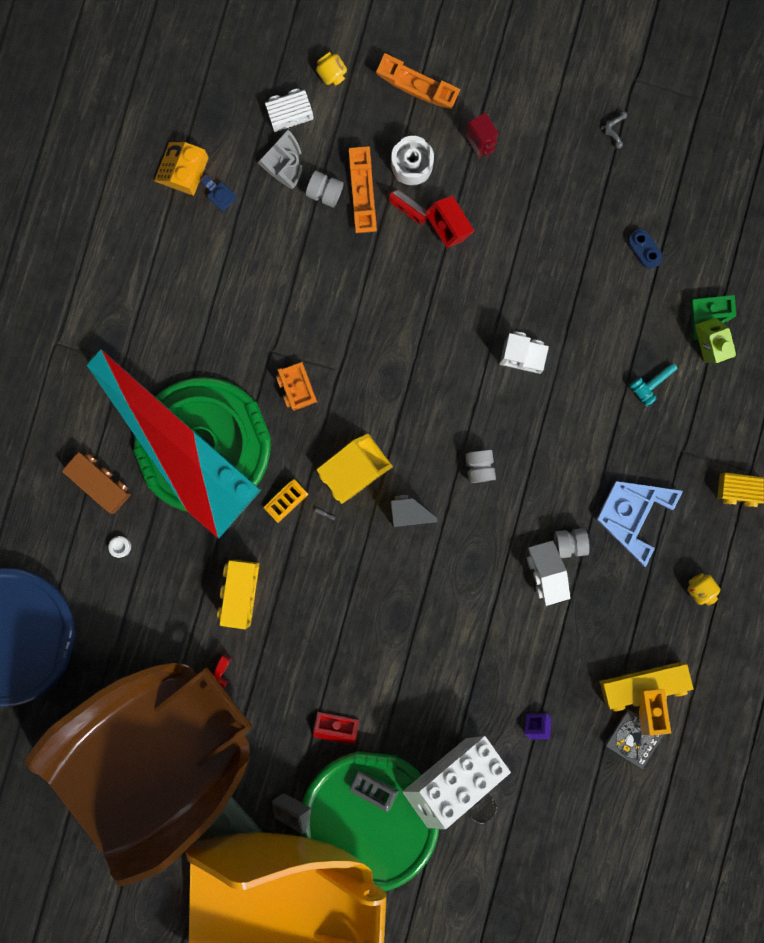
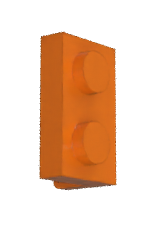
M302 362L285 369H278L279 375L276 378L280 388H285L286 395H283L287 407L291 406L293 411L317 403Z

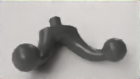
M621 111L617 118L607 121L606 126H602V130H606V135H610L616 140L615 147L618 149L622 148L623 142L617 133L612 130V126L627 118L625 111Z

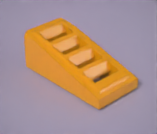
M293 479L264 509L279 523L309 494ZM292 487L300 494L298 498L290 491ZM285 493L294 500L292 504L284 496ZM280 498L288 506L286 510L278 502ZM275 504L282 513L278 515L271 507Z

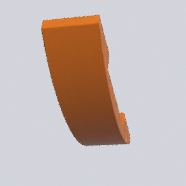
M384 53L376 74L412 96L440 107L452 109L459 94V88L442 80L439 83L404 66L403 61Z
M370 146L349 148L356 233L377 232Z

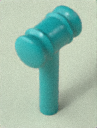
M671 363L647 384L643 382L642 378H637L631 382L630 388L641 399L644 406H648L656 400V396L653 395L651 390L675 372L677 366Z

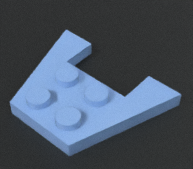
M616 481L596 520L646 567L654 547L636 539L654 502L674 510L683 491Z

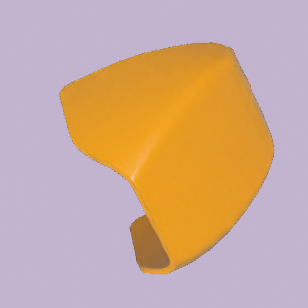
M254 832L209 837L195 841L186 850V857L190 862L189 943H384L386 892L373 883V873L365 864L341 848L305 837Z

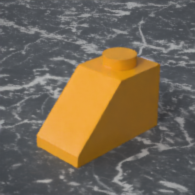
M665 689L642 691L639 708L642 735L652 736L671 733Z

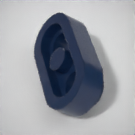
M642 229L632 232L628 238V245L641 265L647 269L657 267L662 261V253L651 236ZM637 237H642L643 242H638ZM649 254H653L655 260H651Z

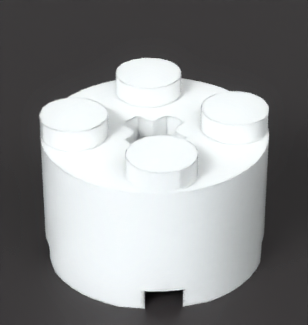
M404 137L392 150L391 167L393 174L399 182L407 185H417L428 179L433 168V149L421 137Z

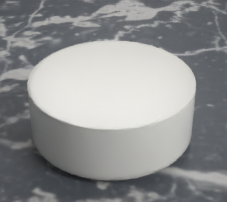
M115 537L109 543V552L117 558L125 557L131 551V543L125 537Z

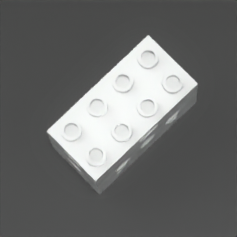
M485 736L465 738L402 792L427 828L447 829L511 772Z

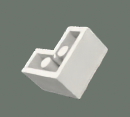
M510 333L504 343L500 365L541 374L544 370L549 346H545L544 342L539 340H532L530 342L531 338L526 337L525 333Z
M550 541L530 547V557H527V562L530 570L534 569L535 571L533 576L536 584L539 585L536 586L539 599L543 598L546 606L570 599L567 571L554 542Z

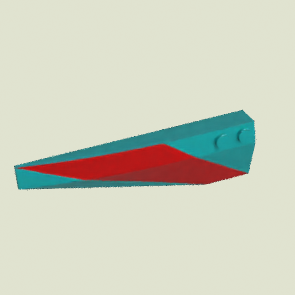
M100 350L87 364V367L186 511L219 539L259 494L261 489L103 350Z

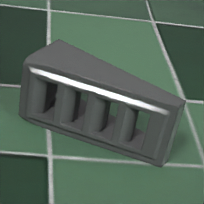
M360 770L357 772L349 789L350 792L386 812L391 809L399 793L397 788ZM362 779L366 780V782L362 790H360L358 788L360 786ZM370 783H371V784H373L374 786H373V788H372L370 794H368V793H366V792H367V790H368V788H369V785H370ZM378 788H380L382 790L378 798L374 797ZM387 792L389 793V796L385 802L383 801V798Z

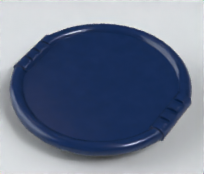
M0 567V707L23 705L38 699L50 691L68 669L76 633L70 608L56 587L36 573L15 567Z

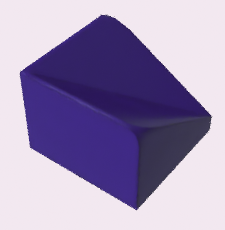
M526 713L524 734L529 739H550L551 718L547 713Z

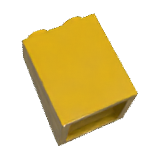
M366 434L353 440L320 466L317 471L320 479L332 490L334 498L342 504L393 466L371 436Z

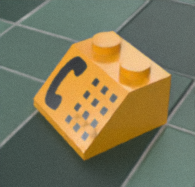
M169 142L155 182L194 196L209 158L205 149L186 142Z

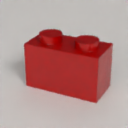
M453 196L436 201L425 212L446 248L463 242L474 232V229Z

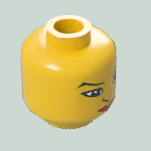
M700 573L688 581L690 585L687 590L697 604L702 605L706 603L709 606L718 600L717 595L720 593V588L711 575Z

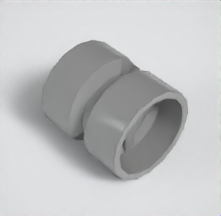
M315 171L308 184L306 196L316 201L322 199L323 204L334 208L344 183L333 177L329 180L326 174Z
M492 450L465 454L466 466L470 467V470L467 472L469 483L496 480L495 468L491 467V464L494 462Z
M585 528L573 529L571 533L567 530L554 532V543L561 558L571 557L573 553L575 556L589 555V539Z

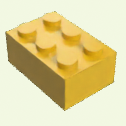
M234 559L225 564L223 577H227L225 586L222 585L220 598L223 599V606L219 607L217 614L220 626L247 629L251 626L260 563Z

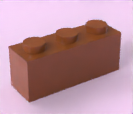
M78 452L62 472L107 512L115 514L131 496L127 491L129 488L120 480L116 482L111 477L113 475L112 472L106 467L100 468L96 464L97 459L88 452L86 454Z

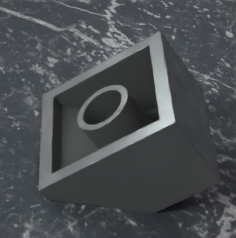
M408 495L395 496V501H391L393 527L437 522V518L414 499H408Z

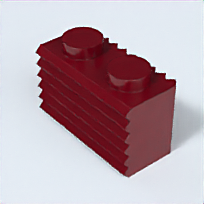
M483 113L470 121L465 136L478 157L482 155L488 156L496 150L495 145L498 143L499 131H496L497 128L492 124V120H489L488 113Z

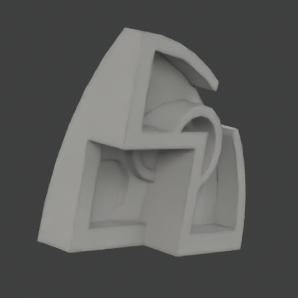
M287 130L258 162L269 174L290 189L296 186L302 172V165L299 166L298 157L301 154V150L292 133Z

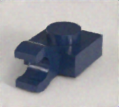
M207 175L200 180L202 185L211 192L207 198L222 213L237 199V196L224 183L221 182L217 186Z

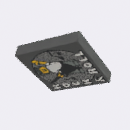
M627 709L605 745L643 769L664 734L642 735L639 716Z

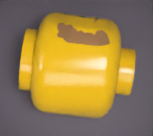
M329 52L317 61L316 71L326 85L333 83L337 86L345 80L343 75L347 72V68L338 54L332 55Z

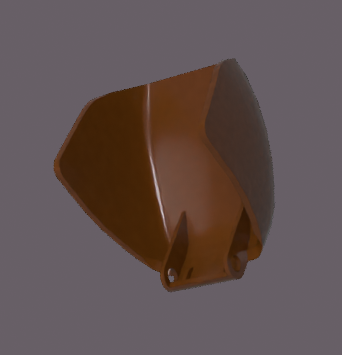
M170 663L158 665L117 680L79 705L46 731L26 757L24 765L32 773L39 775L48 782L104 855L110 869V875L117 886H126L152 877L165 870L221 814L235 792L248 764L250 747L244 734L253 726L208 668H205L197 675L191 667L184 664Z

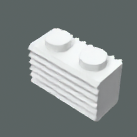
M294 89L286 96H272L268 102H265L274 132L314 119L305 90Z

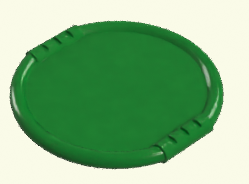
M195 377L176 382L155 396L256 486L259 484L269 462L271 436L257 402L244 390L221 379ZM135 436L133 452L147 488L168 505L186 511Z
M362 751L344 755L325 766L315 776L307 788L302 801L303 805L311 807V814L306 833H300L301 837L329 843L347 851L372 871L373 883L384 891H389L405 884L422 870L434 851L439 829L427 828L402 791L422 774L411 764L397 757V755ZM359 770L399 790L388 812L349 791ZM362 779L358 789L362 790L366 780ZM370 783L366 793L370 794L374 786ZM378 788L374 797L378 798L382 789ZM386 792L383 801L386 802L389 793Z

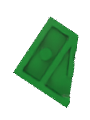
M735 295L691 300L693 340H699L695 328L696 324L712 318H716L724 323L736 317Z

